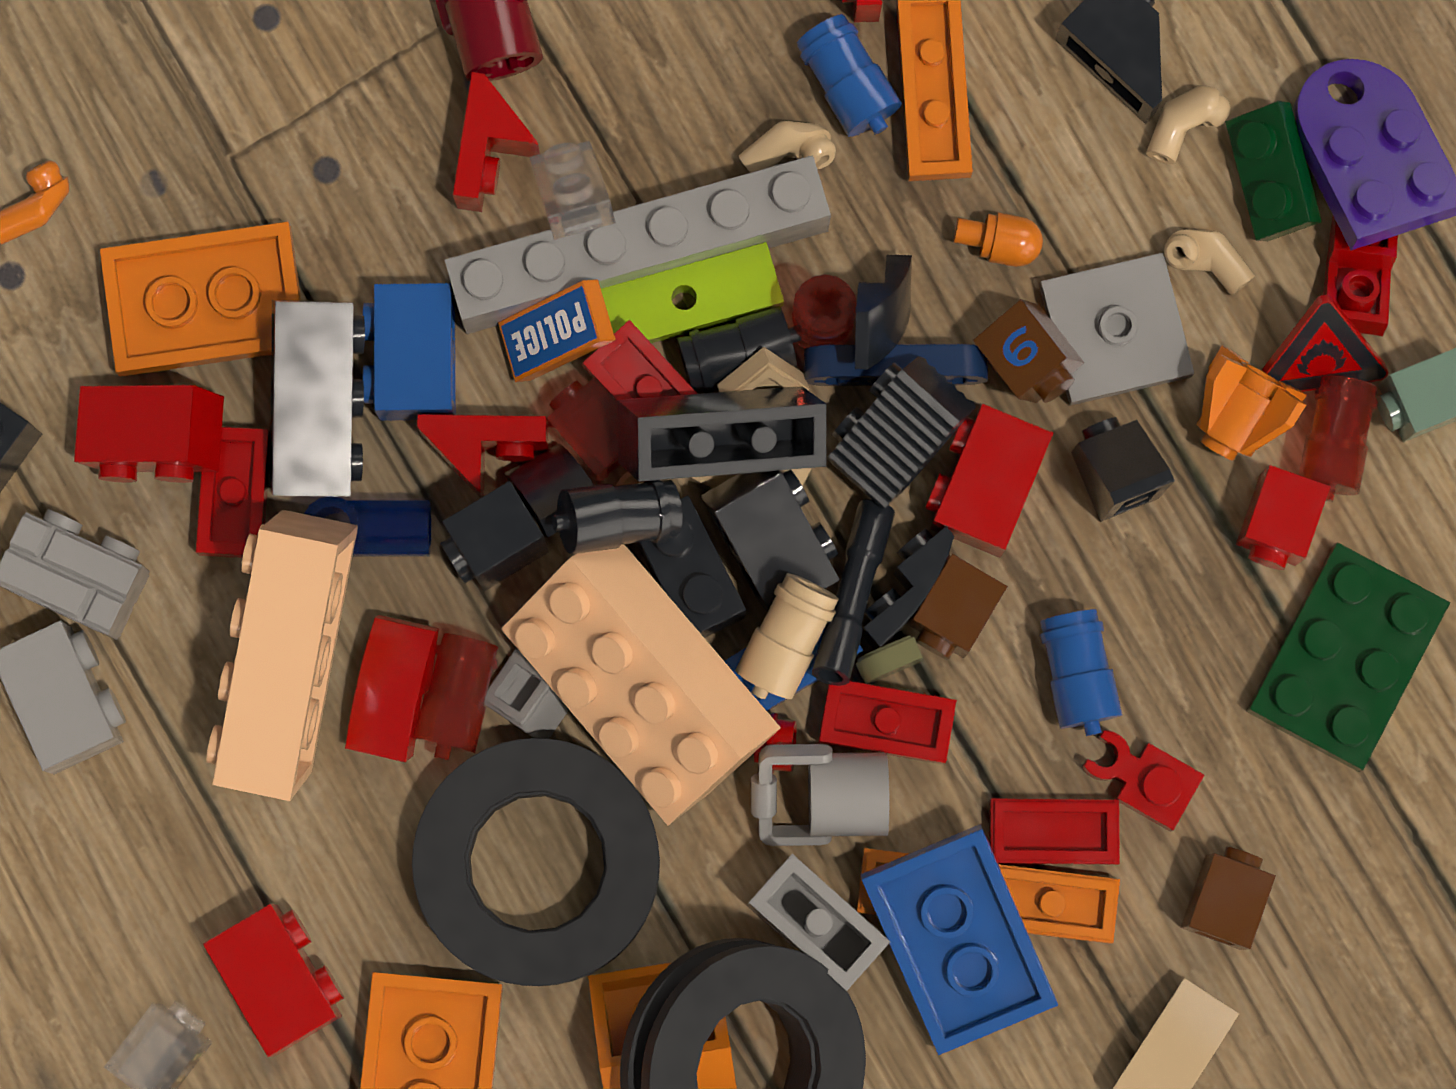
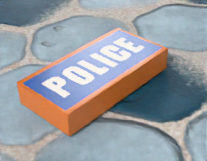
M598 279L582 280L498 322L515 382L531 381L615 341Z

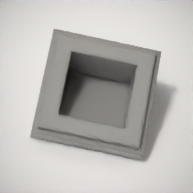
M518 649L514 650L479 700L532 738L549 739L569 711L567 706Z

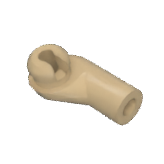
M1197 86L1166 102L1161 110L1146 155L1161 163L1175 164L1188 130L1201 124L1206 127H1218L1227 120L1230 113V103L1227 98L1220 95L1217 88Z
M1194 229L1179 230L1173 233L1165 244L1164 257L1169 265L1181 270L1212 271L1231 296L1256 277L1231 243L1220 232Z

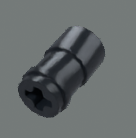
M780 306L735 318V322L700 332L698 329L688 331V335L677 338L689 385L696 392L704 390L705 393L715 390L714 387L763 347L792 366L797 367L793 343L803 341L798 325L788 328Z
M672 480L644 481L643 483L619 486L601 484L562 489L559 493L557 515H553L552 525L554 531H559L563 546L569 554L616 549L621 544L645 541L663 543L668 538L678 537L681 533L683 520L682 504L678 489Z

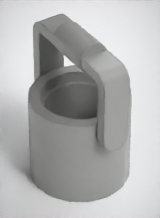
M823 744L768 745L762 748L759 753V773L751 777V814L759 818V836L761 841L770 846L826 845L831 842L832 836H888L889 768L887 753H832V748ZM808 764L809 825L772 826V817L777 813V778L772 774V765Z

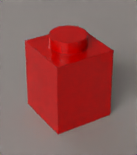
M1269 465L1259 475L1236 545L1250 550L1248 556L1250 560L1269 568L1285 570L1287 563L1294 566L1298 565L1307 557L1331 486Z

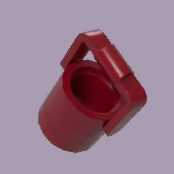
M435 0L444 30L449 35H454L466 80L471 81L472 72L483 73L490 81L500 80L527 71L544 59L527 0Z

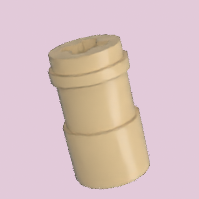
M787 573L783 583L777 585L774 591L776 597L761 627L755 629L735 670L742 678L754 684L751 693L761 699H766L769 692L785 699L793 698L814 657L812 651L828 621H832L836 613L834 608L839 600L837 596L823 587L800 576Z

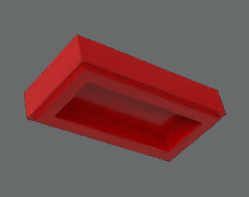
M989 799V844L997 863L1119 865V800Z

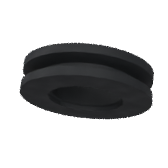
M530 738L513 740L487 748L460 764L443 780L428 801L420 818L413 845L412 871L414 887L422 913L436 937L450 953L473 970L495 980L522 986H550L572 982L594 973L614 960L629 946L646 922L653 906L660 874V855L657 835L650 813L638 791L621 771L609 761L581 746L553 739ZM546 796L571 804L591 821L602 842L604 871L597 894L580 915L556 928L527 930L505 923L485 907L473 884L471 855L478 832L495 811L517 799Z
M729 938L712 941L692 949L672 962L657 976L639 1001L630 1020L623 1043L620 1063L621 1089H698L697 1070L703 1045L718 1022L737 1007L756 1001L765 1002L778 1013L788 1034L790 1064L783 1089H863L866 1051L861 1021L849 993L827 974L829 969L814 958L796 950L754 939Z

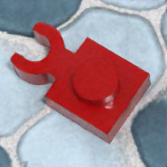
M1102 731L1098 739L1112 747L1115 752L1114 763L1110 767H1101L1096 762L1087 759L1082 765L1084 772L1096 780L1107 781L1115 778L1122 782L1123 786L1115 800H1119V803L1166 830L1174 831L1205 775L1150 743L1146 744L1140 756L1136 757L1130 753L1129 746L1122 736L1112 731Z

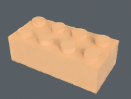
M281 510L265 525L262 524L260 526L258 535L250 534L248 536L241 566L242 573L251 574L246 599H237L230 624V637L239 638L234 663L228 661L225 663L218 690V700L226 701L227 708L223 725L215 724L207 750V763L216 765L212 785L291 801L312 773L358 525Z
M621 544L616 549L577 553L570 557L501 629L667 826L709 795L781 728L625 544Z

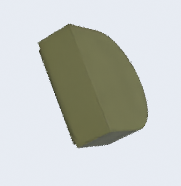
M909 635L857 659L856 666L864 684H869L921 663L924 659L915 638H911Z

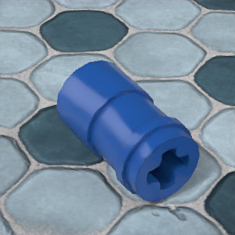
M840 14L816 25L797 41V46L801 51L800 57L805 65L810 66L826 93L825 99L848 137L859 135L870 129L876 135L888 127L885 120L901 107L902 103L880 66L873 63L857 36L858 30L855 25L849 23L845 15Z
M1097 610L1077 611L1041 620L1042 633L1040 634L1041 643L1045 644L1053 681L1050 682L1059 728L1064 729L1084 725L1086 736L1102 733L1099 722L1122 716V710L1113 669H1109L1101 632L1104 631L1103 622L1099 621Z

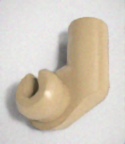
M781 121L738 156L750 173L773 167L784 157L801 159L812 155L817 169H822L828 166L835 158L836 147L831 141L829 131L819 124Z

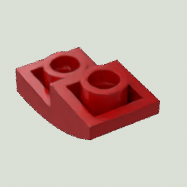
M1333 216L1323 295L1332 297L1361 334L1383 337L1389 322L1391 270L1397 258L1398 235L1350 250Z
M378 615L374 618L357 680L345 749L405 763L413 757L422 695L430 690L439 628Z

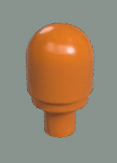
M997 212L996 215L987 214L985 223L958 218L953 243L980 247L979 257L987 258L988 262L1022 267L1032 263L1039 256L1043 246V237L1039 227L1030 219Z

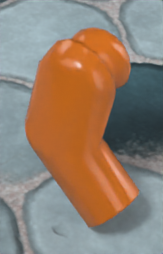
M49 160L27 172L26 180L33 188L34 193L28 198L0 211V244H5L44 226L69 193L68 176L62 177L57 163Z

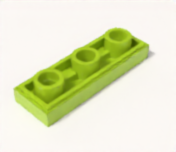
M767 242L601 288L613 333L630 320L650 343L683 335L695 329L700 330L735 320V318L766 309L784 306L783 295ZM679 293H689L696 299L695 305L688 310L678 309L672 301Z

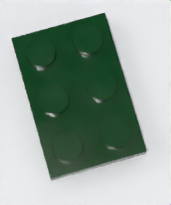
M1338 542L1335 543L1246 712L1357 772L1363 771L1451 602Z

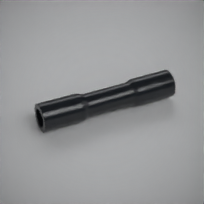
M872 499L862 500L858 504L845 550L846 562L836 594L839 598L834 608L836 613L832 621H828L823 629L812 668V675L826 684L843 686L850 681L863 633V617L876 570L884 557L895 516V510L890 505L883 510Z

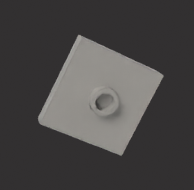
M1164 253L1040 282L1039 287L1046 314L1084 361V364L1071 374L1075 381L1066 390L1069 406L1191 378L1195 374Z

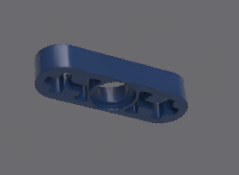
M821 345L804 349V377L808 384L816 386H872L894 362L903 369L920 356L927 360L928 365L935 367L939 374L944 375L947 382L955 386L975 385L988 381V359L977 345H896L885 358L870 369L865 370L855 369V345Z

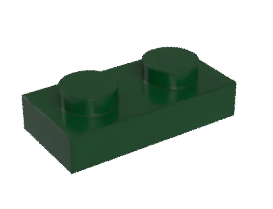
M1277 101L1225 121L1256 241L1268 242L1321 223L1322 220L1291 102Z

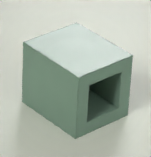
M1456 348L1392 373L1378 385L1381 391V395L1377 396V406L1380 415L1390 431L1398 430L1403 443L1456 422Z

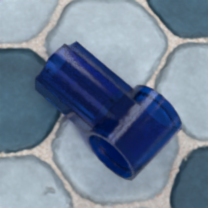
M327 496L311 503L304 513L320 518H325L335 513L344 514L350 519V524L358 525L352 557H430L432 544L430 500H345L340 497Z

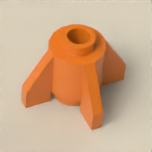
M1222 345L1211 362L1208 374L1206 375L1202 415L1196 425L1205 432L1201 442L1206 447L1234 461L1238 453L1251 457L1257 449L1291 429L1306 407L1303 401L1307 395L1299 389L1278 381L1262 370L1248 364L1249 362L1234 351Z

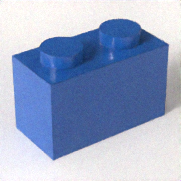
M451 283L374 284V303L363 304L365 341H374V365H364L363 367L364 403H375V412L380 421L417 420L418 415H456L455 295Z

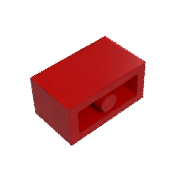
M195 385L80 386L74 462L98 469V479L122 483L137 482L138 472H155L154 479L177 483L193 482L194 472H219L224 396Z
M982 404L976 419L967 417L958 428L949 451L959 454L960 458L952 477L950 478L939 473L925 509L936 513L930 529L939 533L947 526L953 533L955 540L1000 558L1007 548L1054 433Z
M275 904L267 905L203 943L267 1057L279 1055L341 1018L342 1015L336 1003L344 999L343 993L329 969L324 965L315 970L303 947L312 943L298 915L293 909L283 914L280 907Z

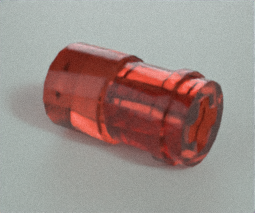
M827 274L813 276L802 283L795 293L790 323L801 341L797 342L799 346L806 349L813 346L846 344L851 337L857 306L855 294L849 284L839 277Z
M1335 375L1321 377L1320 387L1316 388L1314 396L1316 406L1309 435H1306L1298 474L1331 486L1326 499L1328 502H1333L1335 494L1359 495L1368 452L1366 441L1372 412H1376L1378 400L1375 398L1377 392L1375 385L1359 379Z
M443 633L440 645L436 646L435 655L437 659L429 691L424 693L413 737L415 740L435 745L433 757L449 761L451 750L471 754L476 753L487 709L484 704L493 670H497L499 662L496 659L498 646L474 638Z

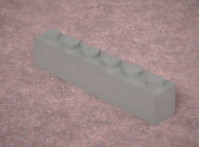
M812 155L445 259V264L466 334L498 326V322L582 280L598 279L600 288H605L767 242L768 248L828 232L831 213Z

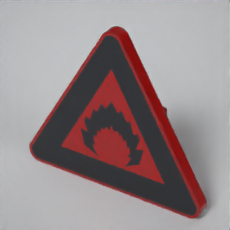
M1321 295L1316 298L1262 368V371L1302 392L1382 381L1389 374L1383 360L1329 295Z

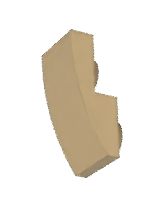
M1184 978L1113 1089H1192L1239 1013Z

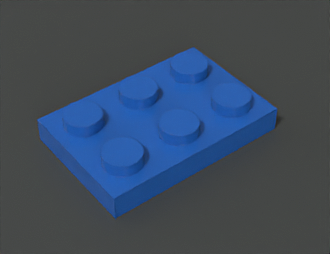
M981 824L861 874V880L885 935L890 941L889 944L938 1056L1058 1006L1056 996Z

